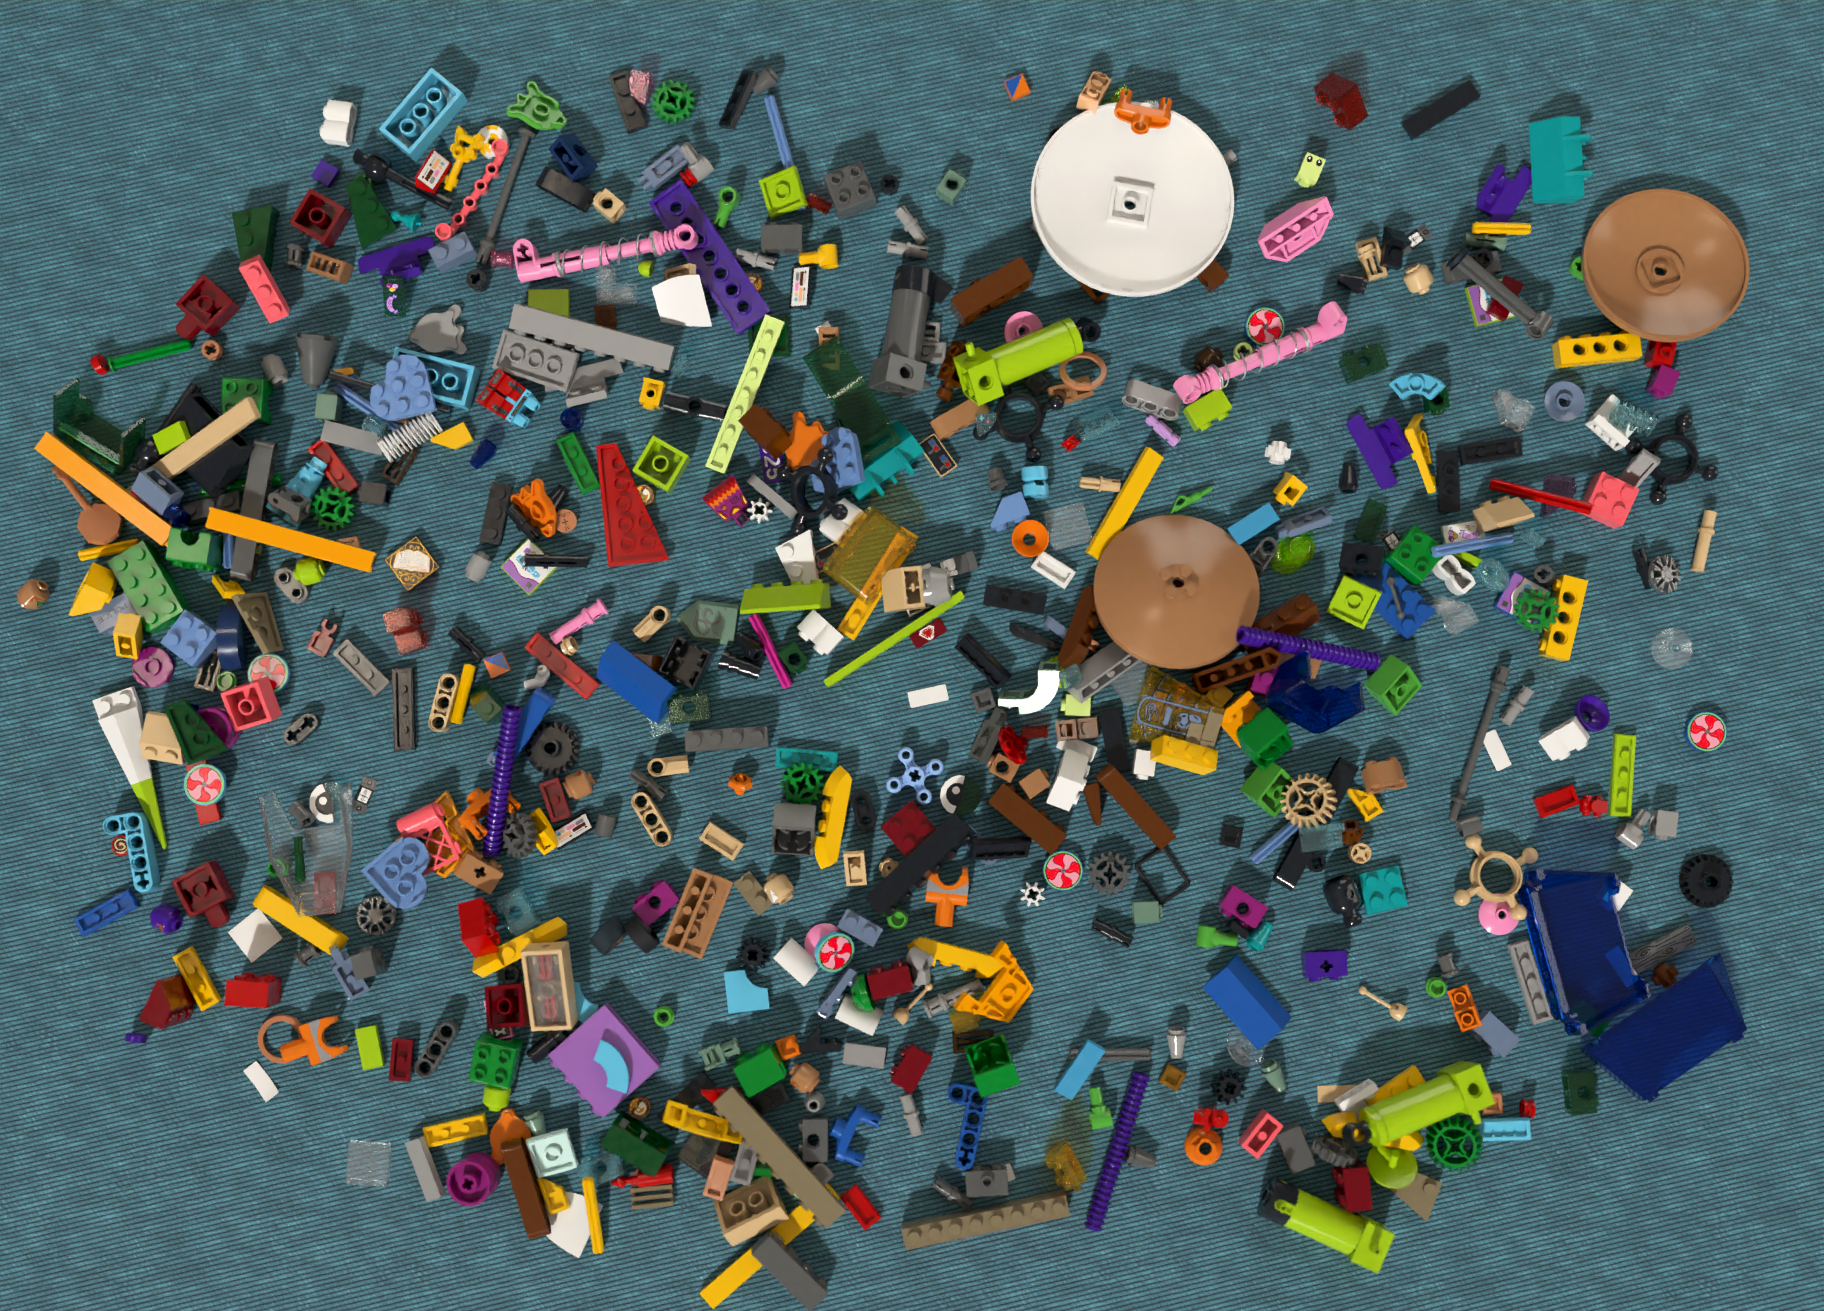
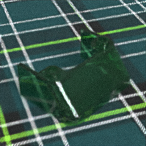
M76 377L53 394V432L55 436L77 452L112 473L120 475L127 470V466L130 465L136 456L135 449L137 444L145 439L146 419L140 418L123 432L93 413L91 400L79 394L80 379Z

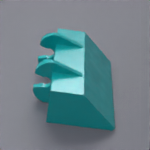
M1560 116L1529 123L1533 203L1573 204L1583 198L1584 182L1587 181V178L1594 177V173L1590 170L1583 171V162H1586L1587 158L1582 156V146H1585V142H1591L1592 136L1588 134L1581 135L1580 117Z
M899 420L860 448L866 481L848 489L860 503L875 491L881 498L885 497L881 487L890 480L896 484L898 481L895 476L903 470L911 477L915 475L910 465L924 456V450Z

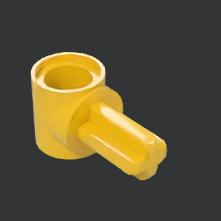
M825 244L819 246L816 252L799 253L800 265L819 264V267L822 269L837 268L839 266L837 245Z

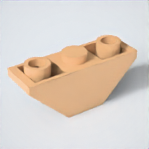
M1093 71L1080 93L1076 108L1082 111L1090 110L1095 114L1112 79L1108 78L1104 73Z

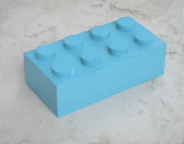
M431 67L379 130L387 139L417 162L468 100L459 89Z
M395 347L392 360L400 355H414L425 364L436 402L470 410L480 371L475 366Z

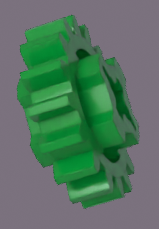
M671 79L669 80V85L662 82L663 87L661 89L656 87L657 94H652V98L655 100L651 102L652 107L655 108L653 110L654 114L659 115L660 121L665 119L667 125L671 121L677 125L678 120L685 123L684 117L691 118L689 111H695V107L692 105L696 103L695 98L692 97L694 95L693 91L688 90L687 84L681 86L680 80L673 84ZM670 97L676 103L677 108L671 103Z
M331 486L327 490L320 489L321 495H314L317 501L311 502L315 509L310 510V512L316 514L313 520H320L318 526H325V530H331L332 527L334 531H339L340 527L347 528L346 522L352 523L353 521L350 517L356 516L352 509L356 508L357 505L351 504L354 497H347L349 491L344 490L342 492L341 487H336L335 490ZM332 495H337L341 499L336 500L334 497H332ZM333 505H337L334 508V512H330L333 509ZM331 517L335 522H330L326 518Z
M1530 589L1529 595L1526 592H1522L1523 599L1517 597L1516 601L1519 605H1513V609L1517 610V612L1513 613V617L1519 618L1516 624L1522 623V630L1528 627L1530 628V633H1533L1534 629L1542 633L1543 627L1546 630L1550 629L1549 623L1555 625L1556 621L1553 617H1559V613L1555 612L1559 605L1553 604L1556 598L1550 599L1549 591L1544 595L1542 594V589H1539L1537 593ZM1533 598H1540V599H1543L1544 601H1543V602H1538V601H1535ZM1525 603L1527 612L1522 615V606ZM1533 607L1535 609L1542 607L1539 615L1537 613L1530 615ZM1550 607V616L1547 619L1545 610ZM1529 620H1535V621H1537L1539 624H1532V623H1529L1528 621H1529Z
M805 761L801 762V766H798L796 762L793 763V769L788 766L786 768L788 774H782L785 781L780 782V785L785 786L781 792L788 794L786 800L794 799L793 804H796L797 801L800 804H804L807 801L810 805H812V799L818 801L817 793L822 794L823 790L820 787L825 786V782L820 781L824 774L818 775L820 768L813 769V763L805 766ZM804 770V773L801 775H793L797 771ZM811 774L814 776L816 784L812 782L810 778ZM807 776L805 779V784L808 786H804L799 792V782H801L802 779H804V777ZM789 783L794 786L795 793L791 791ZM806 792L812 793V794L809 795V796L801 797L803 793H806Z

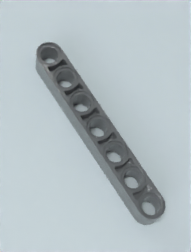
M255 439L252 445L254 449L250 456L240 515L266 522L268 510L266 504L269 502L268 495L271 493L278 443ZM236 536L230 571L231 578L254 581L260 554L255 553L256 548L260 546L257 541Z

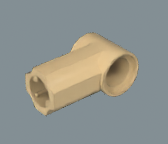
M655 606L632 631L640 640L646 643L664 624L671 620V611L667 607ZM659 610L665 612V618L662 621L656 618Z
M688 755L654 758L648 763V772L657 777L689 773ZM656 761L661 762L663 765V770L660 773H655L652 770V765Z

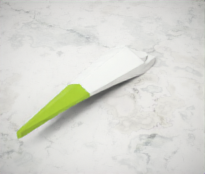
M129 687L92 700L99 717L98 721L162 848L167 849L150 760L142 758L140 739L144 721L142 706L135 687Z

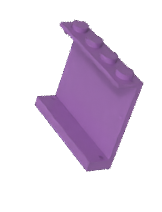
M608 1002L548 1055L551 1058L549 1059L550 1063L564 1073L563 1077L570 1085L573 1084L578 1089L577 1094L580 1098L587 1100L592 1105L590 1108L594 1114L600 1115L602 1118L662 1065ZM601 1039L615 1046L627 1064L630 1075L627 1094L608 1088V1078L605 1069L601 1064L594 1061Z

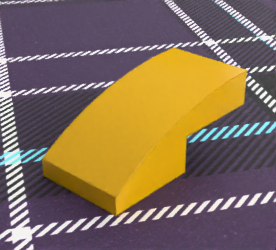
M538 807L527 816H531V822H536L534 829H538V832L535 834L539 839L534 843L541 853L546 855L559 844L551 824Z

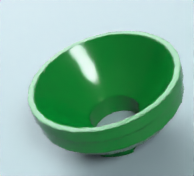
M867 974L858 975L851 986L854 1004L865 1011L875 1010V1001L872 998Z

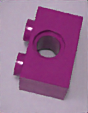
M658 880L650 887L652 891L645 896L643 893L634 900L636 904L632 909L647 927L681 899L667 880L663 882ZM653 896L660 898L661 904L659 907H654L651 904Z
M1232 884L1228 886L1217 904L1221 907L1220 912L1229 918L1234 915L1239 919L1237 923L1247 929L1250 926L1256 929L1268 910L1267 906ZM1244 902L1246 910L1244 913L1239 914L1237 906L1239 903Z

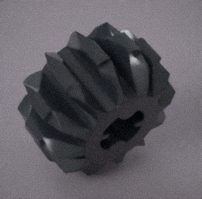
M749 937V944L743 940L741 943L744 948L737 947V951L743 953L736 956V959H743L739 966L742 967L745 963L748 964L746 967L748 972L751 966H753L754 972H758V964L764 969L766 965L763 961L770 962L771 960L769 957L764 956L771 953L770 949H763L768 943L764 942L761 946L760 937L757 938L756 943H754L753 937ZM749 950H757L758 959H755V957L751 959L749 957L751 954Z
M1228 1069L1225 1075L1224 1071L1220 1070V1078L1216 1075L1213 1076L1217 1083H1211V1087L1215 1089L1212 1094L1213 1096H1218L1217 1100L1220 1103L1225 1099V1104L1230 1105L1232 1099L1237 1104V1096L1242 1099L1244 1098L1240 1091L1247 1090V1087L1242 1085L1245 1079L1243 1077L1239 1078L1240 1073L1238 1071L1233 1074L1232 1070ZM1227 1083H1230V1084H1231V1086H1230V1087H1231V1090H1230V1091H1228V1090L1226 1089V1088H1227V1085H1226Z

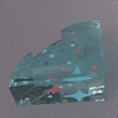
M996 412L975 415L978 436L986 434L992 428L996 421Z

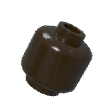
M1206 346L1194 355L1195 361L1193 365L1199 373L1205 371L1206 367L1212 364L1220 368L1223 366L1221 359L1224 356L1218 347L1213 349L1211 346Z

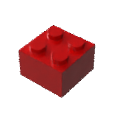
M482 897L458 903L461 940L472 955L477 958L499 952L498 944L501 943V937L496 928V925H499V919L497 914L493 913L490 904H487Z
M255 973L234 975V978L226 980L224 1006L269 1008L280 1003L282 978H275V974H262V976L255 977Z

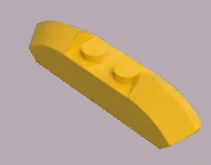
M841 766L837 767L829 776L822 795H826L822 803L823 815L822 820L818 824L819 836L814 837V852L821 869L829 867L838 861L852 783L851 776Z
M556 917L499 946V952L475 958L472 972L484 978L521 959V951L528 943L557 941L567 935V923L561 918Z
M922 936L907 945L909 950L916 946L934 957L932 966H935L936 960H940L939 964L952 967V964L960 965V969L972 972V969H975V977L995 978L1004 967L990 956L991 954Z
M1341 1112L1322 1119V1122L1332 1136L1343 1138L1342 1128L1349 1122L1358 1123L1360 1119L1358 1117V1120H1356L1354 1112ZM1357 1129L1354 1131L1353 1134L1354 1139L1358 1136ZM1415 1131L1383 1146L1415 1151L1421 1147L1424 1138L1418 1131Z

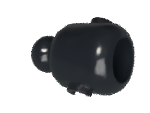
M1345 874L1326 881L1323 884L1322 890L1331 911L1335 914L1343 915V923L1346 927L1360 924L1362 922V915L1357 912L1356 908L1362 903V898L1353 878Z

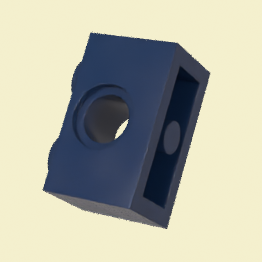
M575 134L559 135L549 148V151L571 181L586 180L598 167Z

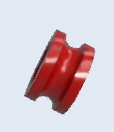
M685 168L684 173H679L688 188H691L693 183H698L688 168Z
M1073 434L1061 444L1062 447H1066L1067 453L1081 443L1080 439H1076V434Z
M1521 1099L1519 1104L1520 1116L1534 1118L1536 1111L1534 1100L1529 1099L1527 1101L1526 1099Z

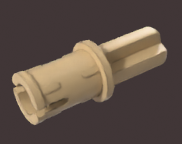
M1099 476V478L1080 477L1079 487L1098 489V492L1111 491L1119 493L1120 479H1107Z

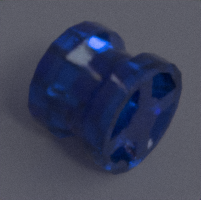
M180 504L168 506L163 513V517L166 521L170 522L173 528L183 529L191 521V516L188 512L184 511Z

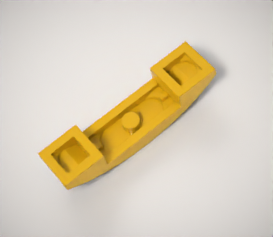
M667 1101L663 1122L712 1139L737 1144L742 1143L741 1139L743 1136L739 1132L734 1133L728 1126L729 1121L726 1118L690 1109L687 1105L674 1101Z

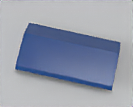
M614 640L600 657L596 677L656 724H659L670 709L666 702L677 688Z
M1237 955L1233 956L1222 970L1213 974L1202 987L1257 1050L1283 1030L1292 1018Z

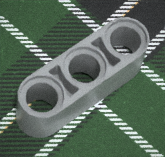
M1129 380L1127 382L1122 397V402L1125 405L1166 420H1176L1183 403L1178 394L1138 380Z

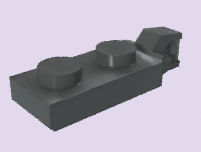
M995 707L992 716L988 720H984L968 754L969 757L987 765L999 739V730L1005 726L1008 712Z

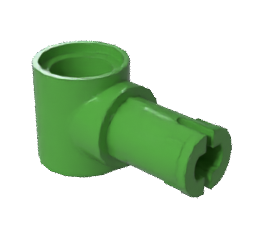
M723 187L718 195L720 200L718 204L719 209L713 224L725 228L730 212H733L734 208L741 201L739 192L731 187ZM733 192V200L727 202V194Z
M1198 925L1196 946L1204 948H1214V946L1218 945L1237 946V934L1223 933L1216 930V927Z
M1101 1087L1089 1088L1092 1106L1090 1107L1089 1118L1092 1130L1112 1127L1111 1112L1107 1105H1104Z

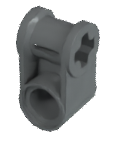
M1272 537L1260 540L1248 555L1258 577L1264 572L1278 549V543ZM1265 541L1272 544L1270 552L1263 550V543Z

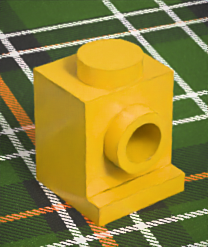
M644 377L639 403L643 405L642 408L654 411L655 408L661 409L666 389L664 382ZM649 391H654L653 397L647 396Z
M1285 472L1283 479L1272 492L1276 494L1274 499L1282 505L1287 503L1293 506L1308 486L1294 475Z

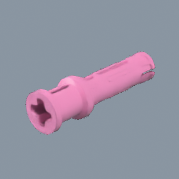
M598 598L596 603L587 609L583 608L581 613L549 633L550 638L557 645L562 641L563 637H569L587 624H594V620L604 614H609V611L602 600Z

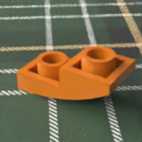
M1468 984L1448 990L1447 993L1454 1008V1014L1461 1032L1482 1026Z

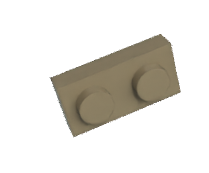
M748 871L733 883L758 916L775 904L771 902L764 888L751 871Z

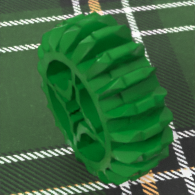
M1459 1115L1455 1116V1120H1451L1450 1116L1447 1118V1121H1439V1125L1437 1123L1432 1124L1434 1129L1427 1130L1430 1136L1425 1137V1141L1428 1142L1425 1145L1426 1150L1430 1151L1428 1155L1430 1158H1434V1164L1441 1163V1169L1444 1170L1449 1166V1171L1453 1172L1454 1167H1457L1458 1172H1462V1166L1469 1170V1163L1476 1165L1475 1158H1481L1479 1151L1484 1150L1483 1145L1480 1144L1483 1142V1138L1479 1136L1480 1130L1474 1129L1475 1124L1473 1122L1468 1124L1466 1117L1460 1121ZM1458 1129L1459 1131L1456 1133H1450L1447 1130ZM1440 1135L1446 1142L1441 1152L1437 1148V1140ZM1468 1135L1472 1140L1469 1151L1463 1145ZM1450 1141H1458V1145L1454 1146L1453 1144L1451 1146ZM1452 1154H1458V1155H1460L1461 1157L1453 1158V1157H1450V1156H1451Z

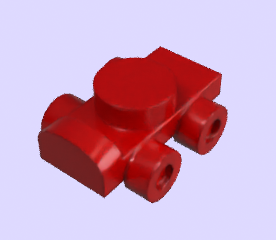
M1583 795V799H1580L1579 811H1582V816H1590L1591 812H1593V816L1601 817L1602 813H1607L1608 801H1602V796H1594V800H1591V795Z

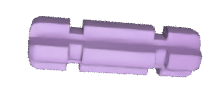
M1150 414L1145 422L1150 427L1153 426V430L1164 440L1167 439V442L1174 447L1180 441V437L1176 433L1173 434L1172 430L1162 420H1157V416Z

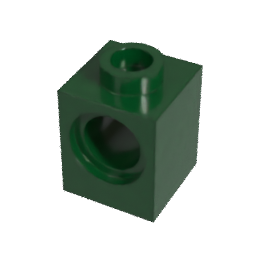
M1447 386L1436 395L1439 399V405L1434 404L1432 400L1421 395L1424 414L1440 415L1450 407Z
M795 641L778 653L792 674L797 672L799 675L808 668L807 664L810 662ZM793 654L800 655L801 660L797 665L790 664L789 659Z

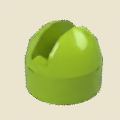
M649 260L641 261L638 264L639 273L646 277L652 276L654 262Z

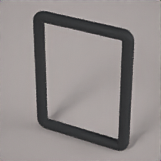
M1167 847L1162 850L1157 848L1135 864L1136 871L1161 905L1167 903L1190 886V881ZM1164 850L1186 882L1183 887L1164 900L1160 899L1139 868L1141 864Z

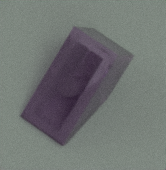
M1553 474L1544 477L1543 491L1573 498L1576 494L1577 484H1575V477ZM1541 503L1540 517H1547L1560 507Z

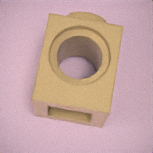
M606 188L602 192H598L593 199L594 202L592 204L595 209L613 224L627 210L625 204ZM606 202H613L612 207L608 209L603 208Z

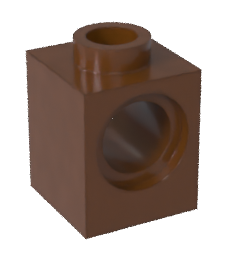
M1214 259L1196 277L1212 293L1227 280L1229 275Z

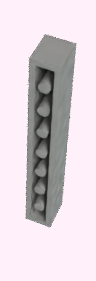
M519 303L514 304L509 328L515 329L514 333L519 335L534 334V338L546 341L549 338L554 340V344L566 346L567 343L574 345L575 350L586 352V349L594 351V355L605 357L606 354L612 355L614 360L625 362L626 359L634 361L633 365L644 368L645 365L653 366L654 371L665 373V370H671L676 345Z

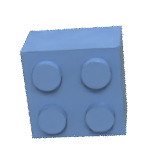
M185 609L160 643L192 667L201 668L211 658L212 652L217 650V628L197 613Z

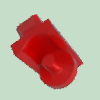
M1210 1104L1207 1108L1198 1107L1197 1110H1194L1193 1124L1204 1125L1203 1130L1210 1131L1214 1126L1223 1128L1229 1122L1227 1112L1217 1109V1104Z

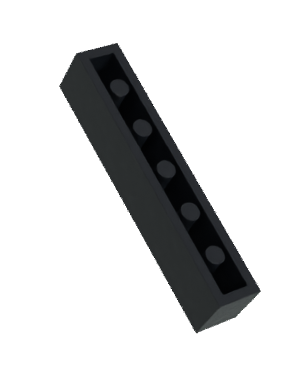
M953 813L865 896V899L879 916L891 917L898 911L897 907L901 903L909 901L913 896L912 893L917 888L920 889L928 882L927 879L932 874H937L947 860L953 859L958 854V849L972 841L975 831L961 815Z

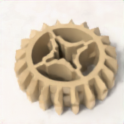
M1306 773L1304 779L1301 775H1298V781L1291 779L1292 785H1285L1288 791L1281 792V795L1286 798L1280 800V803L1285 805L1281 810L1283 813H1286L1285 818L1287 820L1291 819L1293 825L1298 823V827L1301 829L1305 824L1307 829H1311L1312 824L1319 828V821L1326 824L1327 821L1324 818L1326 816L1332 818L1333 815L1329 811L1336 810V807L1331 805L1337 802V799L1332 797L1336 792L1331 789L1332 785L1330 783H1326L1324 777L1319 779V776L1314 774L1311 778V775ZM1309 786L1318 787L1317 790L1313 789L1310 792L1303 790V788ZM1298 793L1299 800L1295 803L1294 807V798ZM1304 795H1305L1307 798H1310V801H1311V804H1312L1313 808H1312L1309 804H1307V801H1306V798L1304 797ZM1322 796H1324L1323 805L1319 809L1318 803L1322 799ZM1309 810L1314 813L1311 816L1298 815L1301 812L1304 813L1305 811Z

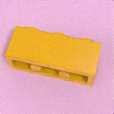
M1167 735L1152 740L1151 761L1200 775H1206L1217 768L1218 750Z

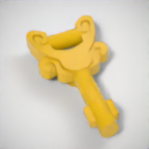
M460 126L457 127L455 143L450 146V151L453 152L452 155L456 160L450 175H447L444 181L445 190L452 192L453 187H456L458 183L457 177L463 163H468L470 160L477 158V151L485 141L483 135L476 134L470 136L465 129ZM464 142L469 143L470 146H469V147H464V146H463V143H464Z

